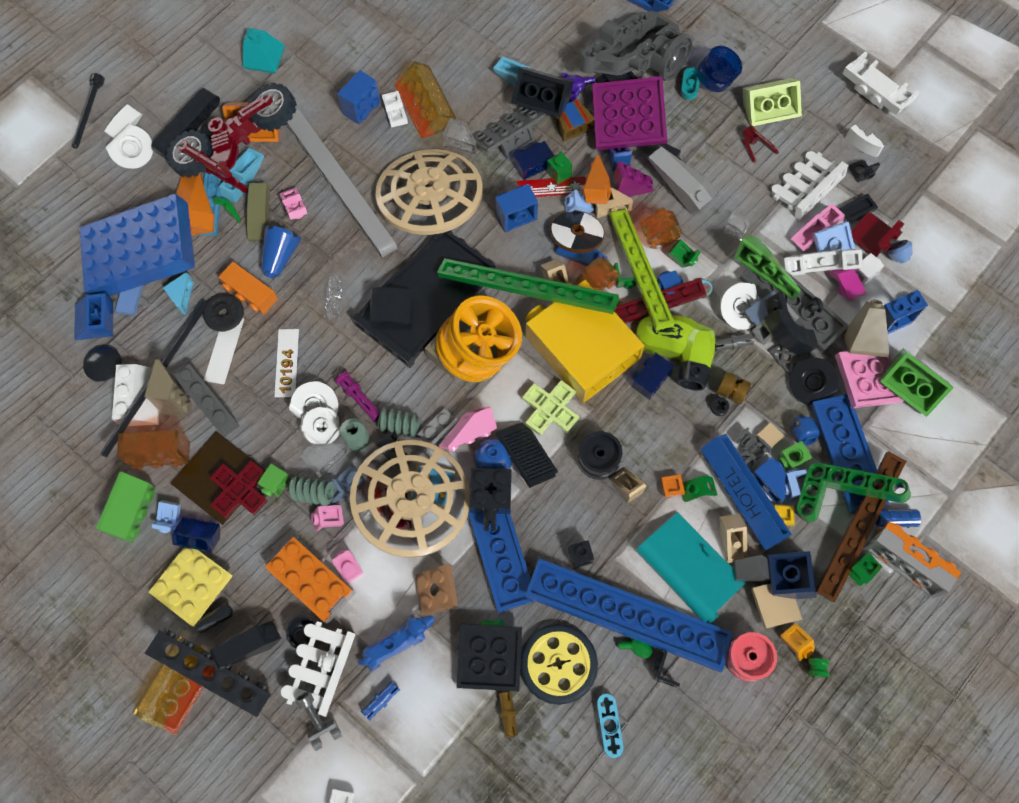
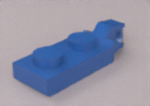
M558 246L556 250L557 255L587 267L594 266L595 264L604 267L608 258L597 249L586 253H574Z

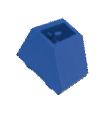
M105 293L86 295L75 305L74 339L84 340L113 336V302Z

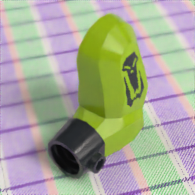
M650 315L641 320L635 335L645 345L643 351L648 354L680 360L678 384L685 389L693 391L704 390L711 373L710 367L714 358L715 334L713 329L699 324L688 317L672 315L675 322L674 327L655 330Z

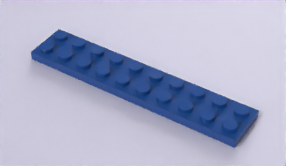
M539 558L525 594L526 598L720 673L723 671L733 632Z

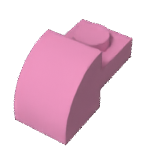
M296 187L279 193L291 220L302 218L307 214V210Z

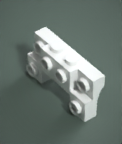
M865 51L859 58L845 67L843 75L856 84L854 89L871 101L872 104L880 109L885 106L895 115H898L917 98L920 92L916 91L913 94L906 89L908 86L906 82L899 88V85L876 69L877 60L871 63L866 59L868 53Z

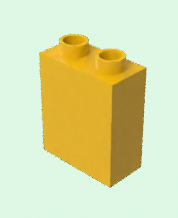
M586 280L577 285L593 289ZM554 302L547 308L542 304L536 306L525 318L527 321L526 339L564 383L576 391L575 395L582 403H585L641 360L645 345L615 312L608 314Z

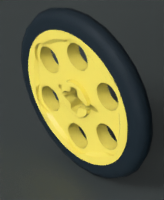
M564 624L547 625L534 632L525 642L521 651L520 674L526 687L538 699L550 704H569L583 697L594 684L598 670L597 653L591 641L580 630ZM552 637L557 638L559 641V646L556 649H551L547 645V641ZM570 643H576L579 646V652L576 655H571L568 652L567 647ZM537 652H541L545 657L544 662L541 664H536L533 661V655ZM556 658L564 662L570 660V662L562 665L561 670H558L556 666L547 667L553 665L556 662ZM579 663L584 666L585 672L583 675L579 676L573 672L575 664ZM541 673H547L550 676V682L547 685L539 683L538 676ZM563 678L568 679L570 682V688L566 691L561 690L558 686V682Z

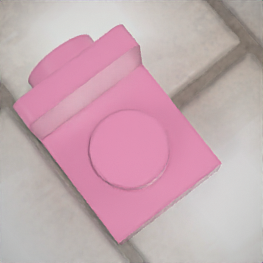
M341 505L318 506L311 515L312 525H315V531H320L324 527L342 526L344 521Z
M342 550L334 556L335 558L332 560V563L346 584L363 574L362 569L349 550Z

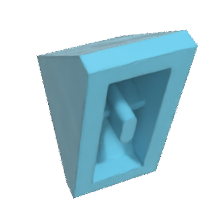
M184 273L163 287L182 314L187 313L194 283L188 273Z

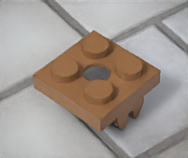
M445 564L415 575L422 615L444 612L454 609L453 607L458 605L451 565ZM433 584L438 586V593L435 596L430 592Z

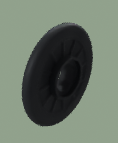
M229 294L213 297L208 301L203 311L206 325L219 332L235 328L239 325L244 315L241 301ZM222 309H227L228 314L226 316H219V312Z

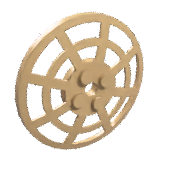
M439 149L415 151L398 158L383 171L376 186L377 205L386 221L402 231L419 235L444 233L462 225L477 211L483 196V184L477 168L465 157L454 152ZM424 155H442V156H447V157L443 159V158H438V157H424V158H423L422 156H424ZM415 158V160L405 164L399 170H393L399 164L409 159ZM457 159L463 162L468 167H470L474 173H463L462 170L451 161ZM435 161L440 163L437 167H426L424 162ZM415 164H417L419 167V169L414 171L412 174L404 172L406 169ZM448 165L457 174L447 175L443 169ZM386 176H394L391 183V192L381 197V185ZM399 177L407 179L406 186L396 190ZM460 180L458 193L451 190L450 182ZM466 180L477 181V191L473 201L463 196L466 190ZM427 184H432L431 187H425ZM408 193L412 201L407 205L399 196ZM446 196L453 198L446 205L439 206L438 202L442 201ZM394 199L395 203L405 211L402 219L399 220L394 217L383 203ZM458 202L468 207L458 217L444 222L442 213L452 209ZM418 204H431L432 209L423 210L416 207ZM412 214L420 216L435 215L437 225L421 226L409 224L408 222Z
M419 440L396 441L374 451L358 468L350 490L351 513L360 533L377 549L389 555L404 558L427 556L446 547L462 530L470 508L469 483L459 463L445 450L439 449L438 446ZM419 445L435 450L430 459L417 455H405L402 446ZM395 448L397 457L386 462L378 471L367 466L382 452ZM442 455L454 465L462 481L450 482L445 471L436 464ZM407 461H417L426 465L420 473L409 471ZM399 463L401 473L393 479L383 474L389 467ZM432 469L437 471L444 484L433 485L427 476ZM363 473L372 477L368 490V502L356 505L357 485ZM379 481L387 485L386 496L374 499L377 482ZM464 489V508L460 519L457 520L449 514L453 502L452 490ZM408 491H413L417 497L410 501L405 498V494ZM447 491V501L443 510L434 504L435 493ZM388 505L393 513L388 523L380 516L377 507ZM371 510L375 520L384 528L379 539L372 536L365 528L359 513ZM429 511L439 517L433 524L423 528L421 518ZM400 519L413 520L415 531H406L395 527ZM444 521L454 527L452 532L443 540L427 547L426 534L436 530ZM391 534L401 537H417L419 549L401 550L386 545V542Z

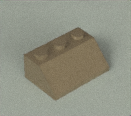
M155 360L145 397L163 415L186 419L187 413L191 410L190 399L178 380L162 362Z

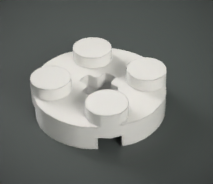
M316 407L305 413L301 421L300 431L303 437L313 445L330 444L340 433L339 418L329 408ZM323 421L325 429L324 431H318L316 424Z

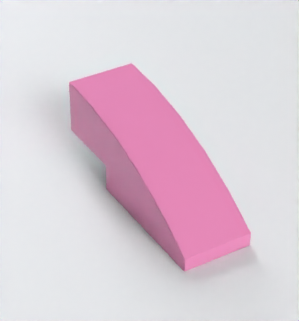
M831 203L799 230L791 240L804 252L815 244L814 232L839 224L844 220L845 215Z

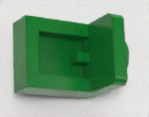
M679 239L667 254L682 268L697 263V257L701 251L699 249L693 251L682 239Z

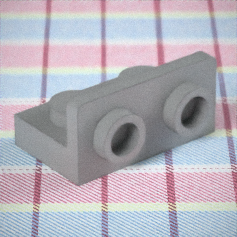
M444 408L417 436L422 441L439 447L440 443L457 424L459 419L453 417Z

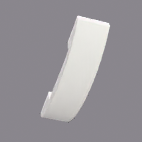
M862 249L821 251L784 258L785 270L792 276L803 275L808 272L863 268Z

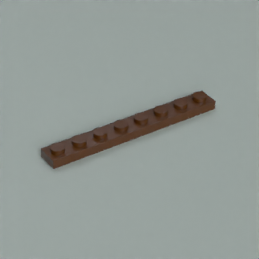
M888 451L885 453L875 474L898 478L907 461ZM877 484L874 489H882L884 484ZM863 496L816 588L817 594L831 602H836L887 500Z

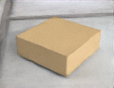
M770 422L756 437L758 439L762 438L773 448L784 435Z

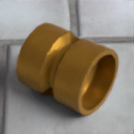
M726 372L716 394L725 398L729 396L731 401L741 405L751 386V382L744 379L738 380L736 375Z

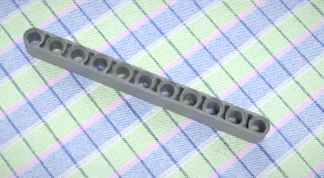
M296 108V112L292 115V120H289L286 125L379 256L384 258L398 248L393 238L303 114Z

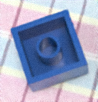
M361 70L337 93L343 115L358 125L363 120H366L369 113L374 108H377L380 103L376 80Z
M529 184L518 186L510 192H503L495 197L496 216L505 233L537 220L538 200Z

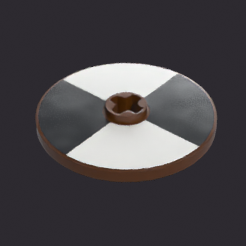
M573 211L558 215L552 221L550 234L553 241L561 248L574 253H586L597 249L602 244L604 228L599 220L592 215Z

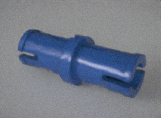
M391 680L379 694L376 693L374 695V699L361 710V713L370 721L383 707L386 708L387 703L400 689Z

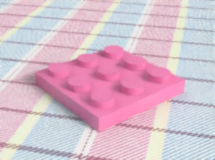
M849 351L839 352L835 355L852 409L905 401L880 382L892 361L890 353L889 357L850 354Z

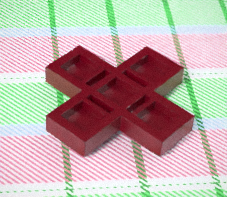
M250 461L237 475L225 464H222L210 479L221 487L223 492L210 506L226 519L240 504L255 516L268 502L266 498L254 489L265 471Z

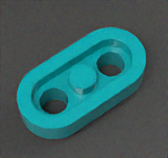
M690 67L684 71L681 96L686 100H693L698 95L701 73L697 68Z

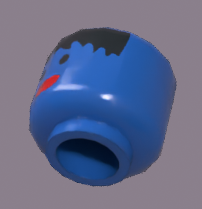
M799 416L794 419V423L790 427V431L797 443L803 441L804 445L808 446L818 440L817 437L820 431L811 417Z

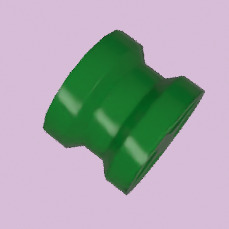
M821 658L808 659V664L810 665L809 677L830 678V673L828 672L830 660Z

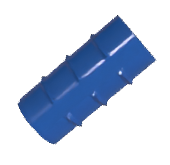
M882 509L875 524L877 527H884L890 521L901 527H919L921 524V514L918 509Z

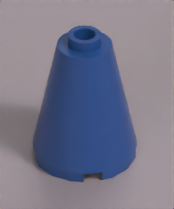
M269 225L266 226L261 266L264 276L272 279L275 276L279 277L301 241L299 235L295 238L293 237V232L277 226H273L270 229Z

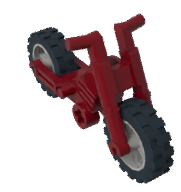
M281 83L264 85L263 88L257 89L255 94L253 93L248 105L239 110L237 116L233 119L229 118L225 122L221 118L216 117L209 122L208 129L213 133L211 141L199 130L184 131L181 135L178 134L175 137L176 139L170 142V147L167 148L166 159L168 160V165L177 174L187 178L198 176V173L206 171V173L214 175L243 193H247L249 188L233 177L229 171L234 167L237 156L240 155L238 144L242 141L246 145L249 144L250 139L248 136L251 133H257L260 130L266 129L268 131L278 130L281 126L287 125V122L292 120L293 113L296 112L295 106H297L295 97Z

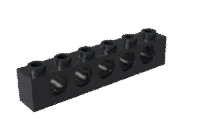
M167 628L164 631H158L144 654L251 715L258 717L271 695L267 691L269 687L259 681L257 684L249 681L251 677L242 671H239L238 674L231 671L233 667L231 665L219 670L209 652L202 650L201 653L194 649L195 644L186 639L183 642L175 638L177 634ZM170 644H175L179 648L178 653L174 656H169L166 653V647ZM188 655L197 657V663L192 667L184 663ZM211 665L215 667L216 672L212 677L204 676L203 670L206 666ZM227 676L234 678V683L229 688L222 686V680ZM244 687L252 689V694L248 698L240 696V692Z

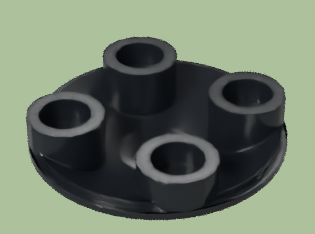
M97 347L85 357L83 363L84 372L94 382L109 380L115 377L116 365H121V357L111 347Z

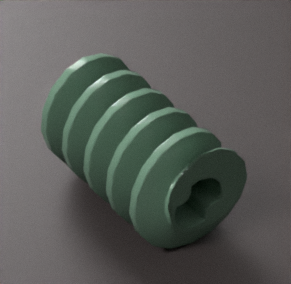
M383 407L378 420V429L381 428L382 432H385L387 429L391 433L396 431L397 435H401L403 432L404 437H408L411 434V438L415 439L419 431L421 419L416 420V414L409 418L408 412L402 417L400 410L396 415H394L393 409L386 413V407Z
M348 419L342 423L340 433L347 447L358 452L364 451L370 444V437L364 424L358 419Z
M295 476L292 478L289 486L290 497L294 501L327 506L334 497L335 483Z

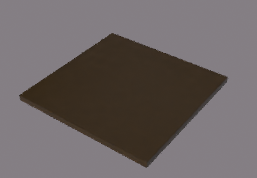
M216 432L170 484L220 524L224 525L230 516L226 519L210 506L223 492V489L213 482L210 477L222 464H225L237 475L250 461L254 462L263 471L266 470Z

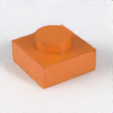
M681 474L661 477L664 498L685 494Z

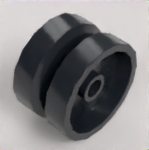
M597 431L587 435L579 448L578 465L589 478L596 480L607 479L613 476L621 462L623 454L622 445L615 436L608 432Z

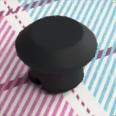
M814 297L812 301H808V311L811 313L815 311L821 313L823 310L822 300Z

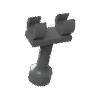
M307 691L299 695L295 702L299 709L304 708L316 728L308 733V740L313 749L317 751L323 747L319 738L321 735L330 731L334 740L342 737L334 719L325 724L322 723L312 705L314 698L311 692Z

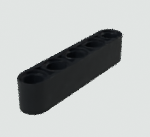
M205 88L200 89L152 142V151L166 159L167 148L170 147V142L174 141L175 137L178 134L181 135L184 131H196L218 107L220 103L219 96Z

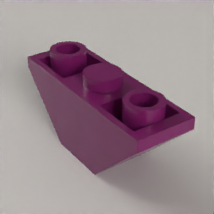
M621 161L617 163L613 176L617 191L628 197L654 192L653 181L649 175H645Z

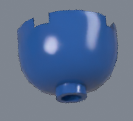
M496 438L481 442L476 448L474 455L476 468L511 469L513 462L505 447Z

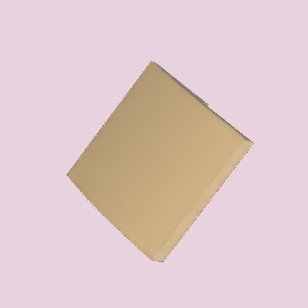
M771 584L751 589L764 629L802 620L796 599L773 596Z

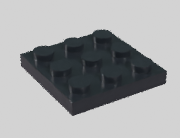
M460 623L456 688L519 691L522 626Z

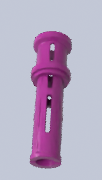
M348 371L339 375L335 383L346 391L345 394L348 397H352L373 422L378 421L381 412L360 390V384L355 383Z

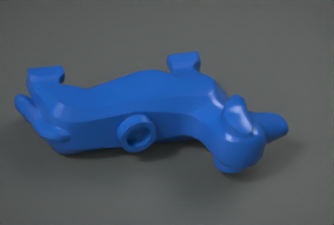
M411 615L406 621L407 625L365 648L363 654H361L363 659L358 660L359 665L367 666L370 672L379 668L383 661L407 650L412 645L419 644L425 640L424 632L434 623V617L431 615L415 618Z

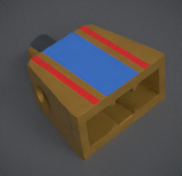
M579 100L570 103L568 101L561 118L556 117L563 141L586 133L594 128V117Z

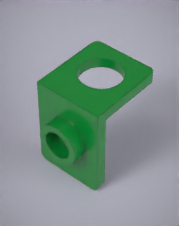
M614 263L613 273L617 288H634L637 285L635 278L621 279L618 263Z
M699 476L683 482L685 494L682 496L684 502H689L703 496L715 497L718 495L713 477ZM707 482H709L711 486V491L708 488Z

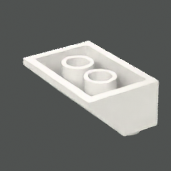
M137 364L116 365L112 420L118 425L149 381L153 368ZM146 398L128 426L158 425L159 410Z

